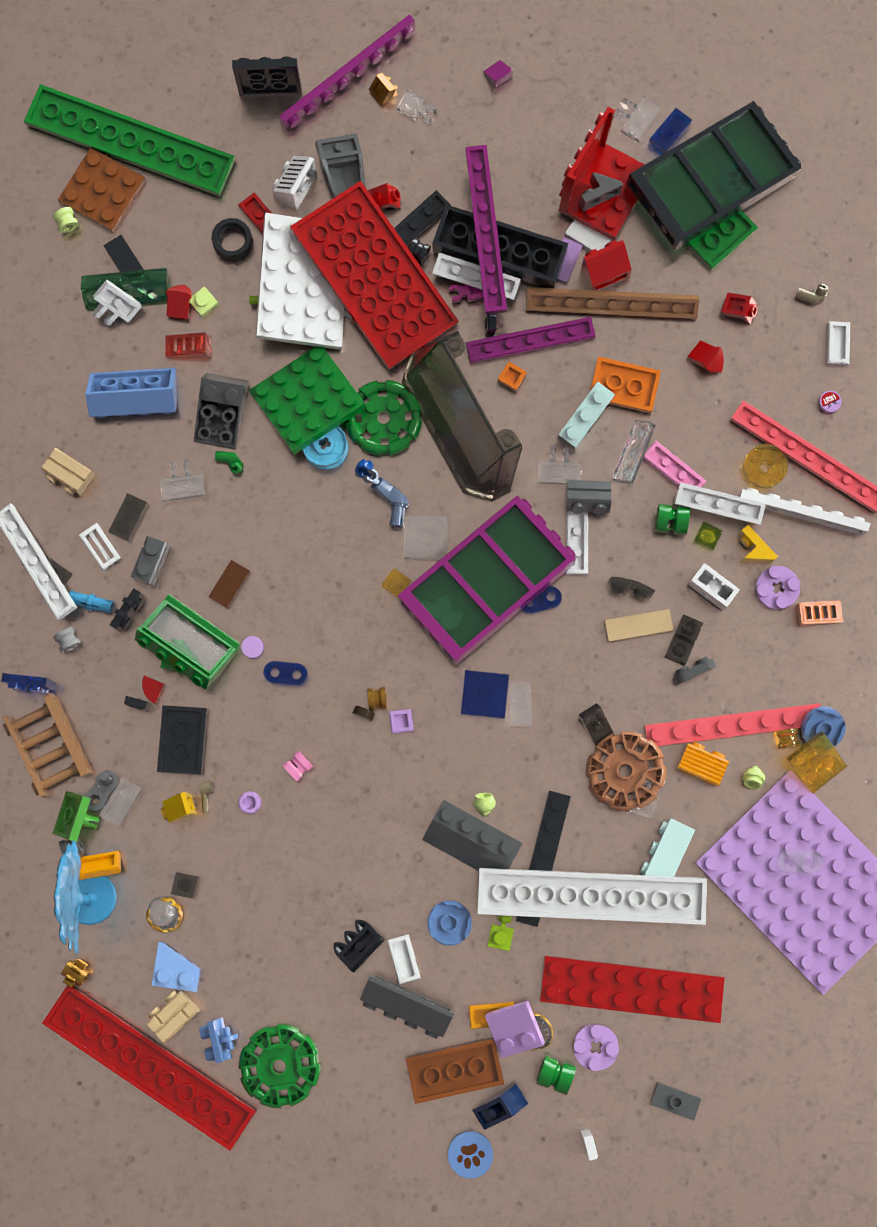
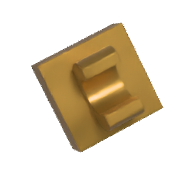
M383 73L376 75L369 88L381 105L387 103L391 95L398 88L396 85L393 86L390 83L391 78L385 77Z

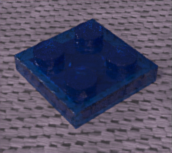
M2 673L1 682L7 684V688L13 689V691L26 692L28 688L30 691H35L38 694H48V691H55L56 682L48 678Z

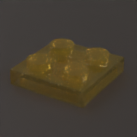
M821 731L786 758L812 794L847 767L827 736Z

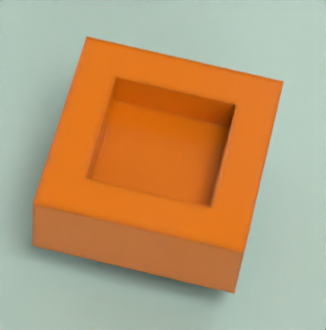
M508 361L497 381L516 392L527 372Z

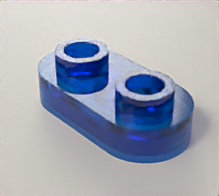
M549 586L533 599L534 604L532 606L526 605L521 611L531 615L555 609L561 603V592L556 587ZM553 594L555 599L550 601L547 599V595Z
M271 661L266 664L263 670L265 679L272 684L301 686L308 678L306 668L299 663ZM272 670H279V675L273 677L271 675ZM299 671L301 673V677L299 679H294V672Z

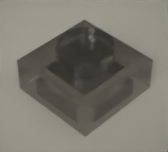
M176 872L171 894L194 899L199 877Z

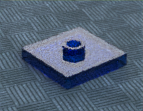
M465 670L461 715L505 719L509 674Z

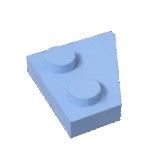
M158 942L151 986L197 992L201 969L168 947L164 942Z

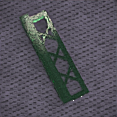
M167 268L84 275L81 278V293L86 309H95L100 304L98 301L89 302L88 295H94L106 280L141 304L167 302L166 290L169 289ZM157 288H164L165 294L156 295L152 291ZM136 290L144 293L141 297L131 295Z

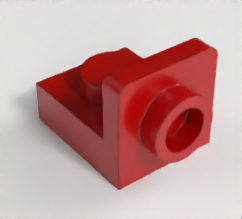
M727 292L721 313L724 316L742 318L746 323L751 324L752 319L757 314L758 307L752 296Z

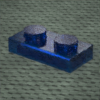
M675 108L650 137L649 142L661 152L666 153L691 125L692 119L678 108Z

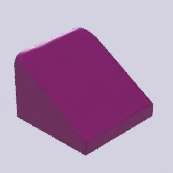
M501 60L483 71L495 88L513 77V70Z

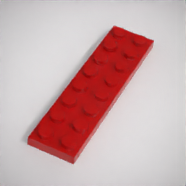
M544 956L540 1002L721 1023L725 977Z

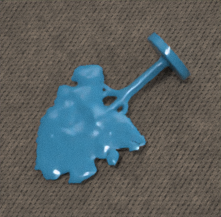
M73 840L71 844H67L64 854L60 857L53 898L55 903L54 915L60 924L59 939L66 945L67 938H69V951L72 949L73 941L74 952L78 954L79 923L94 925L110 917L116 907L117 892L115 885L107 876L79 880L81 858L78 853L77 844Z

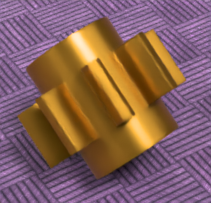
M77 959L76 962L70 960L61 973L65 977L63 983L71 988L76 984L82 986L90 974L86 970L88 964L81 959Z

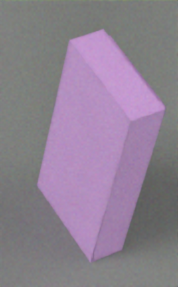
M563 237L562 241L569 244L558 281L567 284L583 245Z

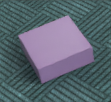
M411 709L389 711L392 734L414 731Z

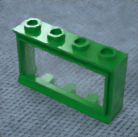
M170 594L167 595L165 600L146 621L137 628L134 639L139 646L147 648L159 660L167 662L173 666L176 672L184 674L196 686H201L205 690L236 656L240 646L239 642Z

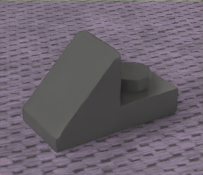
M593 172L590 178V184L593 188L587 189L582 193L579 206L584 212L620 195L623 183Z

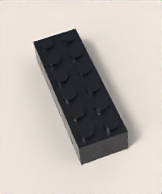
M446 204L432 243L433 253H442L479 265L472 212ZM496 220L502 272L543 288H555L567 255L569 243Z

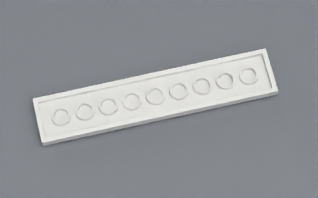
M479 868L478 914L706 925L707 878Z

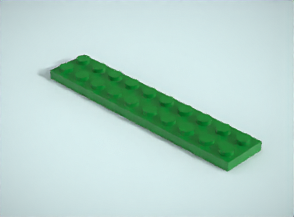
M42 84L39 85L24 119L25 125L84 147H91L103 154L219 197L236 160L234 155Z

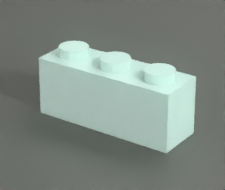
M597 382L558 435L574 447H577L615 394Z
M672 818L668 819L667 822L663 821L658 830V833L661 834L658 842L654 841L649 850V854H651L649 862L643 863L639 874L675 876L695 829Z

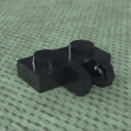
M133 588L129 596L123 598L122 602L124 603L121 608L115 610L114 613L116 615L109 625L119 632L122 629H127L132 621L130 617L134 611H138L142 607L144 595Z

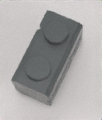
M567 480L566 511L574 514L594 512L597 515L610 513L612 500L611 482Z
M146 536L144 547L140 551L131 577L135 581L155 588L171 547L166 542Z

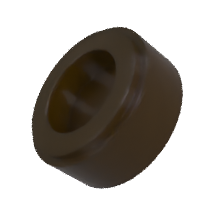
M357 705L352 714L368 721H373L375 716L373 711Z

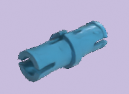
M73 590L69 593L75 605L84 607L88 611L96 610L111 614L113 611V600H106L96 597L95 594L90 593L87 595Z

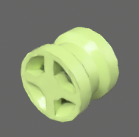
M71 207L61 208L52 216L54 221L58 222L60 233L71 232L79 226L77 219L73 217L74 212Z

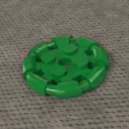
M376 380L358 389L359 396L362 400L366 398L369 401L366 403L365 409L348 419L347 423H345L351 440L354 443L357 442L365 452L381 456V454L394 455L408 448V444L412 440H416L422 427V419H420L422 409L417 397L413 392H408L406 386L392 380H386V382H378ZM378 391H387V397H378ZM400 396L405 400L402 404L397 400ZM382 413H386L390 417V420L385 424L377 420L378 416ZM405 414H411L412 419L405 420ZM362 416L363 423L356 422V417ZM401 430L406 433L403 438L397 435ZM366 432L371 435L368 440L363 437ZM380 440H389V445H381Z
M277 1024V1027L272 1028L267 1026L254 1033L249 1038L250 1042L247 1046H243L239 1057L238 1069H241L242 1074L240 1080L246 1092L251 1098L254 1096L261 1101L260 1104L270 1108H282L285 1105H290L291 1107L302 1102L310 1095L309 1091L313 1086H316L320 1075L321 1063H318L317 1055L319 1053L314 1042L308 1035L304 1036L300 1033L298 1028L285 1024ZM279 1036L280 1043L271 1044V1037ZM292 1039L300 1043L297 1049L289 1045ZM257 1046L263 1049L259 1056L254 1054ZM308 1057L309 1065L302 1067L301 1058ZM276 1060H282L285 1063L286 1068L284 1072L277 1073L274 1071L273 1063ZM256 1066L257 1075L251 1076L250 1067ZM299 1077L306 1080L302 1086L296 1084ZM262 1083L269 1087L267 1093L259 1089ZM287 1089L288 1095L280 1097L279 1090Z

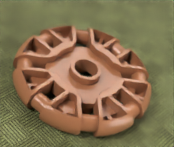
M625 731L615 736L611 734L602 739L595 746L596 750L593 755L590 754L586 776L590 780V790L597 800L601 803L605 802L611 809L626 812L631 811L633 808L639 807L641 809L646 807L658 797L656 794L665 784L667 769L662 760L664 756L656 743L643 738L644 735L640 733ZM624 743L625 749L617 751L616 744ZM638 745L644 748L641 754L635 750ZM604 753L609 755L605 763L600 760ZM654 761L655 768L649 769L647 762ZM624 765H629L632 768V773L628 777H623L620 774V769ZM604 773L605 780L599 781L598 774ZM647 779L653 782L649 790L643 787ZM611 788L617 791L614 797L608 794ZM627 794H636V799L628 800Z

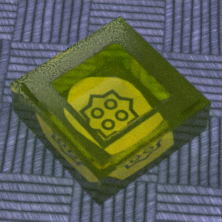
M703 521L693 542L713 551L723 530Z

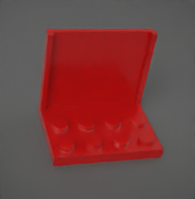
M607 107L604 114L600 112L594 130L590 129L586 135L584 148L579 147L574 157L576 159L573 165L569 164L564 173L565 178L561 185L563 188L559 194L561 202L558 211L615 240L638 201L626 184L630 173L645 164L607 144L616 111ZM652 171V172H650L649 174L645 175V177L648 179V181H649L650 178L652 177L654 171ZM593 172L623 183L620 195L584 212L580 208L579 202L582 193L587 189L593 188L590 184Z

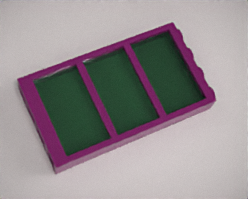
M518 495L398 595L399 602L455 665L461 662L575 565L576 554L569 546L565 547L560 542V536L554 530L550 531L545 526L546 521L539 514L535 515L531 510L532 507L526 499L521 500Z

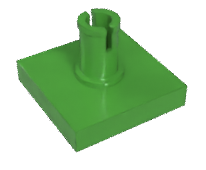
M66 791L52 834L77 842L82 826L95 830L98 825L89 821L99 823V817L86 813L91 798Z

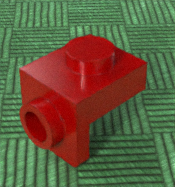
M385 183L368 190L381 210L388 207L395 209L401 207V195L396 187Z

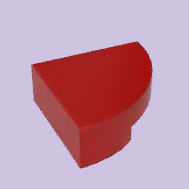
M144 675L142 680L143 692L149 701L157 704L165 684Z

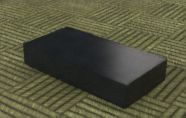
M122 235L103 245L126 282L144 272L143 267Z

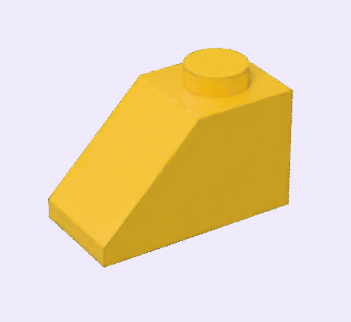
M182 792L162 801L164 807L160 808L164 820L168 819L169 823H175L197 815L190 793Z

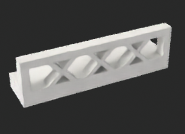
M442 253L438 254L433 270L434 275L482 290L479 265ZM503 273L505 296L508 299L515 300L522 281L519 278Z
M682 482L679 483L677 495L673 502L760 525L766 503Z

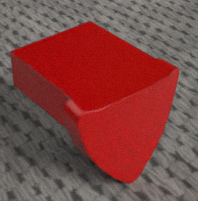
M177 285L167 289L166 316L188 319L190 299L192 298L190 288L186 285Z
M700 340L687 356L691 362L710 372H722L724 355L721 347H715Z

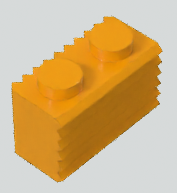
M692 742V745L686 744L676 770L718 787L729 764V761L725 760L726 756L717 751H713L712 754L704 751L705 746L696 742Z

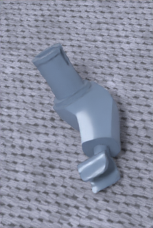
M375 469L367 470L372 475V479L365 475L363 476V481L365 483H372L371 488L392 507L389 525L402 528L405 509L409 507L408 498L388 481L381 477L378 478V472Z

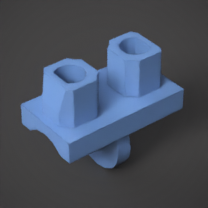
M223 1018L207 1022V1025L199 1028L200 1036L203 1040L211 1039L212 1047L205 1048L204 1051L207 1061L220 1063L232 1058L230 1051L234 1049L232 1040L238 1039V1034L231 1035L229 1026L225 1027Z

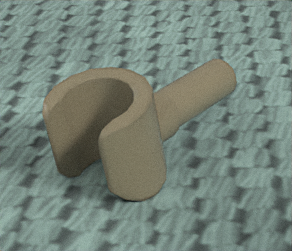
M210 781L199 785L202 813H208L207 794L213 792Z

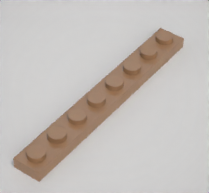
M527 287L526 310L697 319L700 299L699 296Z

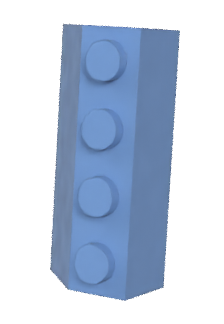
M176 368L90 373L85 393L89 417L104 418L114 415L123 417L130 414L148 415L150 413L168 414L176 412Z

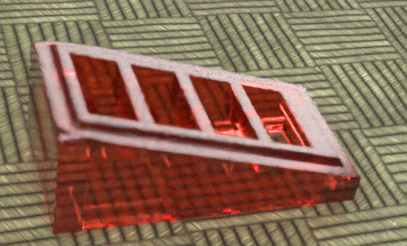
M206 332L165 336V357L212 356V338ZM174 341H177V351H174ZM183 341H185V350H184V351H183ZM192 341H194V350H192Z

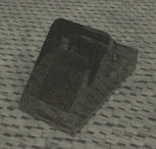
M598 703L579 714V722L595 746L611 734L615 736Z

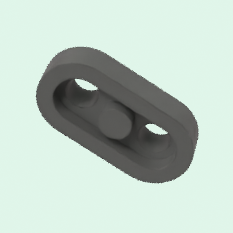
M706 656L695 662L696 666L690 669L688 666L675 671L677 675L673 677L676 684H682L717 666L714 659H708Z

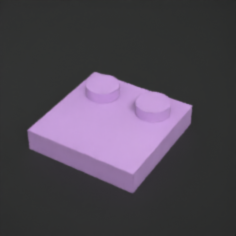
M528 1001L491 1011L485 1015L501 1058L541 1047L545 1043Z

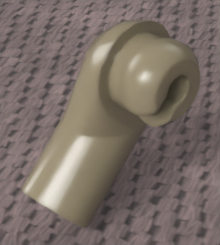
M819 284L818 288L812 291L799 288L795 298L815 304L826 298L829 289L825 284Z

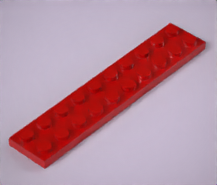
M66 986L42 1022L43 1025L229 1151H231L256 1112L254 1108L74 987Z

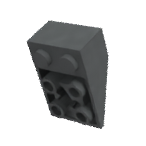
M206 373L201 378L193 441L236 449L249 380Z

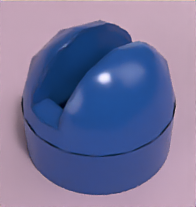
M366 459L360 460L355 468L356 474L362 478L365 475L370 477L371 474L367 470L374 469L373 463L370 460L366 461Z

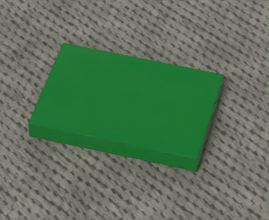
M728 198L721 204V207L725 209L734 202ZM714 210L707 218H705L703 221H705L706 219H708V218H710L711 216L715 215V214H716L715 210ZM740 211L685 245L712 271L755 233L758 227L743 211Z

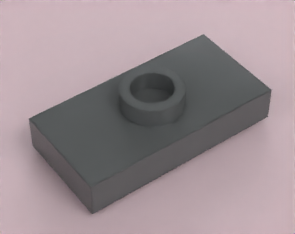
M657 1082L650 1104L694 1121L701 1098Z

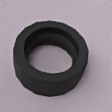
M227 218L220 221L212 231L211 240L215 252L226 261L236 262L242 260L252 250L253 238L250 228L245 222L237 218ZM229 229L240 230L245 237L244 245L235 251L225 250L220 244L222 233Z

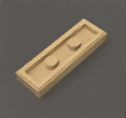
M670 609L604 620L608 642L673 631Z

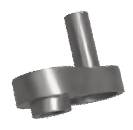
M109 770L100 772L93 787L85 794V797L91 798L88 806L90 812L97 813L102 811L110 795L118 788L119 780L114 772ZM98 798L100 800L97 805H92L93 799Z

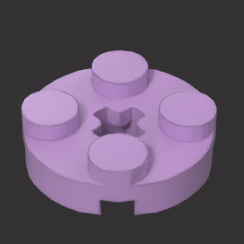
M775 565L764 570L758 576L755 589L758 595L757 598L763 606L771 610H779L790 607L797 600L801 584L793 571L786 567ZM780 583L783 592L774 593L772 584Z
M599 1024L586 1025L575 1035L573 1044L574 1055L583 1067L593 1071L604 1070L611 1066L617 1058L619 1052L618 1040L615 1034L606 1026ZM591 1042H601V1051L599 1053L596 1051L592 1053L590 1051L592 1048Z

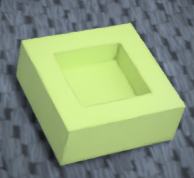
M205 286L190 299V304L202 318L219 305Z

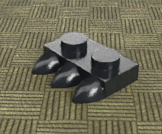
M364 920L355 921V928L358 934L352 931L344 932L347 945L341 942L334 943L336 956L353 973L385 940Z

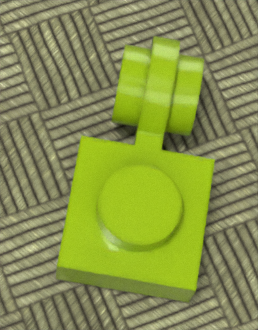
M498 915L497 921H501V926L491 925L487 947L510 951L514 929L505 927L506 923H511L512 916Z

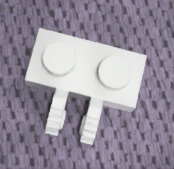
M108 280L93 295L94 299L100 303L93 313L94 317L100 318L107 309L111 310L103 322L108 326L118 316L129 322L142 307L140 302Z

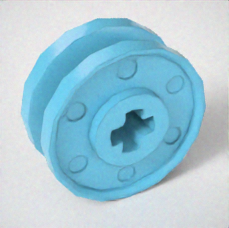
M337 426L304 448L303 452L311 466L319 470L328 471L337 468L345 461L349 446L345 433ZM328 443L329 447H325V450L322 449L321 445L325 446V444Z

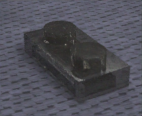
M127 493L108 532L130 542L148 503Z

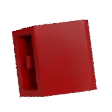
M623 240L619 242L611 241L604 246L605 248L598 251L594 249L585 254L580 272L589 290L599 291L630 277L632 268Z

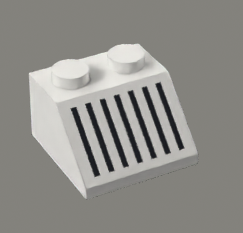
M293 156L290 162L287 161L285 163L280 180L276 179L272 187L275 200L296 211L298 210L317 176L315 160L312 157Z

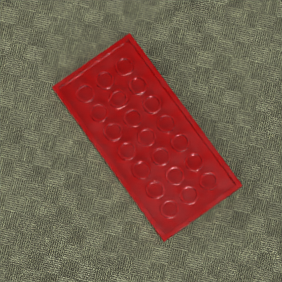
M361 181L290 226V230L388 370L459 323L454 313Z

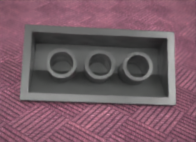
M445 800L442 801L422 839L479 871V868L509 869L522 845L520 841Z
M375 974L369 976L360 998L364 1002V1007L373 1011L377 1007L384 1011V1016L393 1020L399 1017L405 1020L404 1024L413 1029H417L419 1026L426 1030V1035L435 1039L438 1036L444 1037L454 1015V1010Z

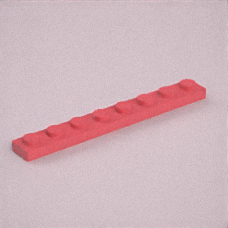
M744 400L730 419L731 421L877 514L876 485Z
M818 703L645 725V736L648 741L652 740L657 746L801 729L802 720L806 714L814 708L821 707V705Z

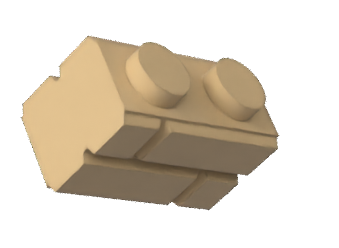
M57 448L52 451L41 468L47 480L53 484L57 481L63 484L62 489L72 496L74 493L81 496L95 477V474L90 469Z
M183 990L179 993L173 991L165 999L167 1004L163 1008L156 1007L148 1015L150 1020L146 1024L163 1043L171 1039L200 1011Z

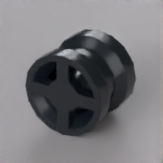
M415 238L409 250L417 262L422 265L430 252L431 246L428 244L423 245L420 243V240Z

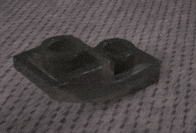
M611 577L607 583L610 586L609 589L619 596L623 594L625 596L631 589L633 591L632 594L642 601L644 599L649 601L655 592L649 586L628 578Z
M683 614L667 649L665 658L685 666L703 626V622Z

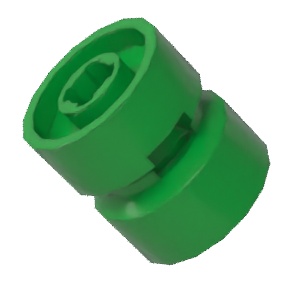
M658 504L655 532L668 533L672 530L674 534L687 535L690 507L677 506L673 509L671 505Z
M545 1055L536 1084L545 1088L552 1085L554 1091L567 1095L576 1067L565 1062L559 1065L558 1060Z

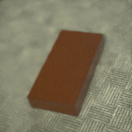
M231 560L208 597L228 609L250 574V570Z

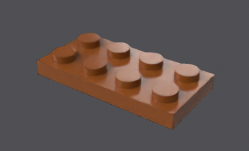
M494 1038L406 1057L415 1104L504 1084Z

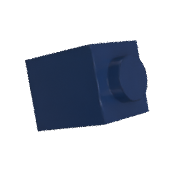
M514 1084L497 1093L472 1111L483 1129L486 1130L513 1117L528 1102L517 1084Z

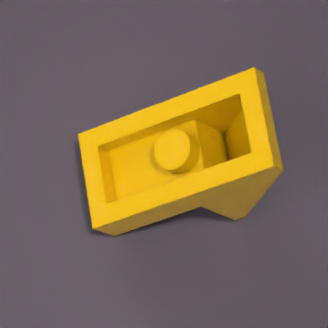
M749 525L738 534L741 537V543L745 547L752 549L741 562L772 563L778 557Z

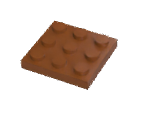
M90 147L59 196L58 202L66 207H71L73 211L114 233L146 179L144 176Z

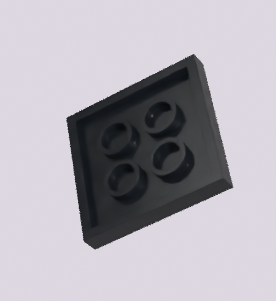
M285 56L281 59L262 57L251 60L249 58L232 60V69L239 96L302 94V83L297 58Z

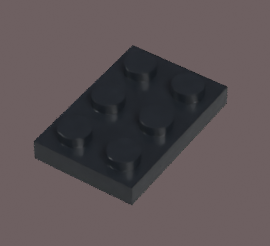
M162 706L157 772L203 774L207 708Z

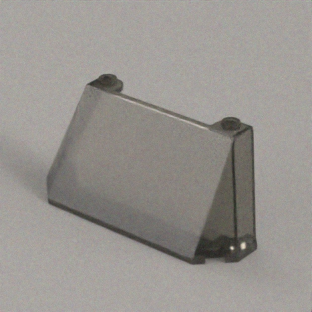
M456 331L418 349L409 356L402 378V385L406 386V390L413 393L421 408L420 417L462 493L493 502L511 492L522 451V444L512 430L503 429L497 433L494 431L455 361L465 350V343L459 332Z

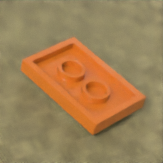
M598 356L590 391L599 382L615 394L609 404L651 414L661 371Z

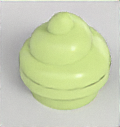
M756 765L743 773L744 785L749 789H760L765 783V775Z
M491 793L476 794L475 800H473L474 807L484 817L491 812L496 804Z

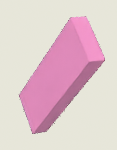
M655 441L642 456L644 461L677 487H679L680 482L702 487L706 483L704 478L658 441Z

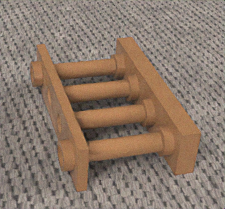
M52 693L43 697L45 701L43 707L16 721H13L12 717L7 715L3 717L5 721L3 728L8 736H12L34 782L31 784L32 789L36 795H40L43 798L49 797L46 788L74 774H80L84 778L93 774L56 695ZM45 715H52L55 721L52 727L24 741L22 740L18 731L19 728ZM56 734L62 736L64 743H62L61 747L32 761L27 750L28 748ZM65 754L71 755L74 761L71 763L72 766L41 780L37 768Z

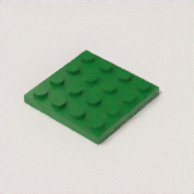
M317 346L249 389L252 397L294 455L366 408L365 402L323 347Z

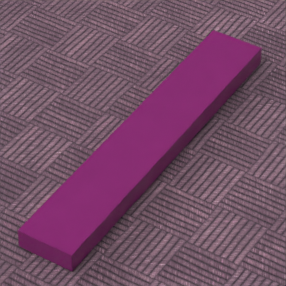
M586 317L469 341L465 345L471 365L593 340L596 338L592 318Z

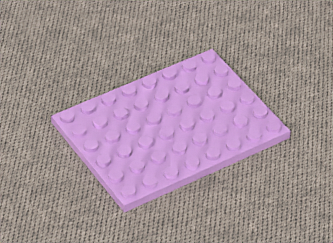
M791 770L779 779L695 862L707 877L821 995H824L877 942V858Z

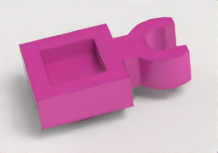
M465 284L463 286L451 285L449 287V292L457 291L459 293L458 296L452 297V303L460 302L463 297H467L468 302L483 299V291L481 289Z

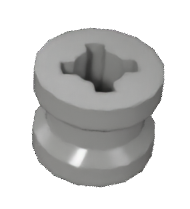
M73 627L66 628L53 636L55 642H58L60 645L59 650L61 653L71 651L81 644L80 640L74 635L75 630Z

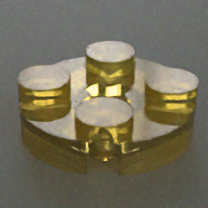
M770 444L756 446L748 453L743 463V471L747 481L759 488H772L778 485L788 470V461L785 455L776 446ZM764 461H767V465H771V469H768L767 472L760 468Z

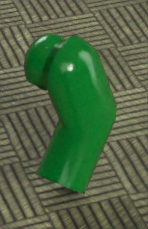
M215 452V461L226 462L232 473L238 474L243 470V462L236 453Z

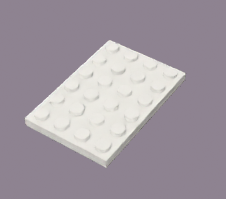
M265 213L255 338L340 350L342 348L344 306L290 230V226L302 218Z

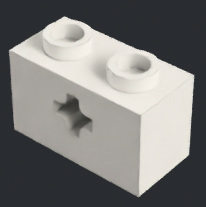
M705 563L688 584L722 611L730 604L740 590Z

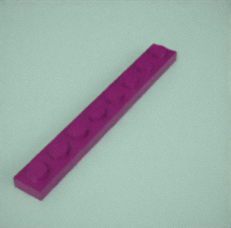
M410 14L283 112L279 116L281 126L286 131L290 127H296L304 116L314 113L317 106L322 102L329 101L339 89L346 88L354 77L361 76L368 66L378 63L382 56L388 51H393L400 41L404 38H410L415 31V20Z
M487 145L465 147L485 315L507 312Z

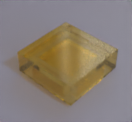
M393 568L381 586L398 598V595L410 585L412 580Z

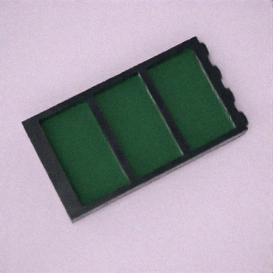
M752 101L629 174L626 184L675 251L795 179L803 167L800 160L789 150L787 142L781 139L776 127L765 117L763 109L757 106L755 101Z

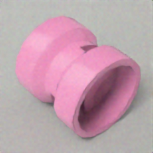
M299 750L294 754L291 761H287L282 765L297 782L302 778V774L305 771L313 768V765Z

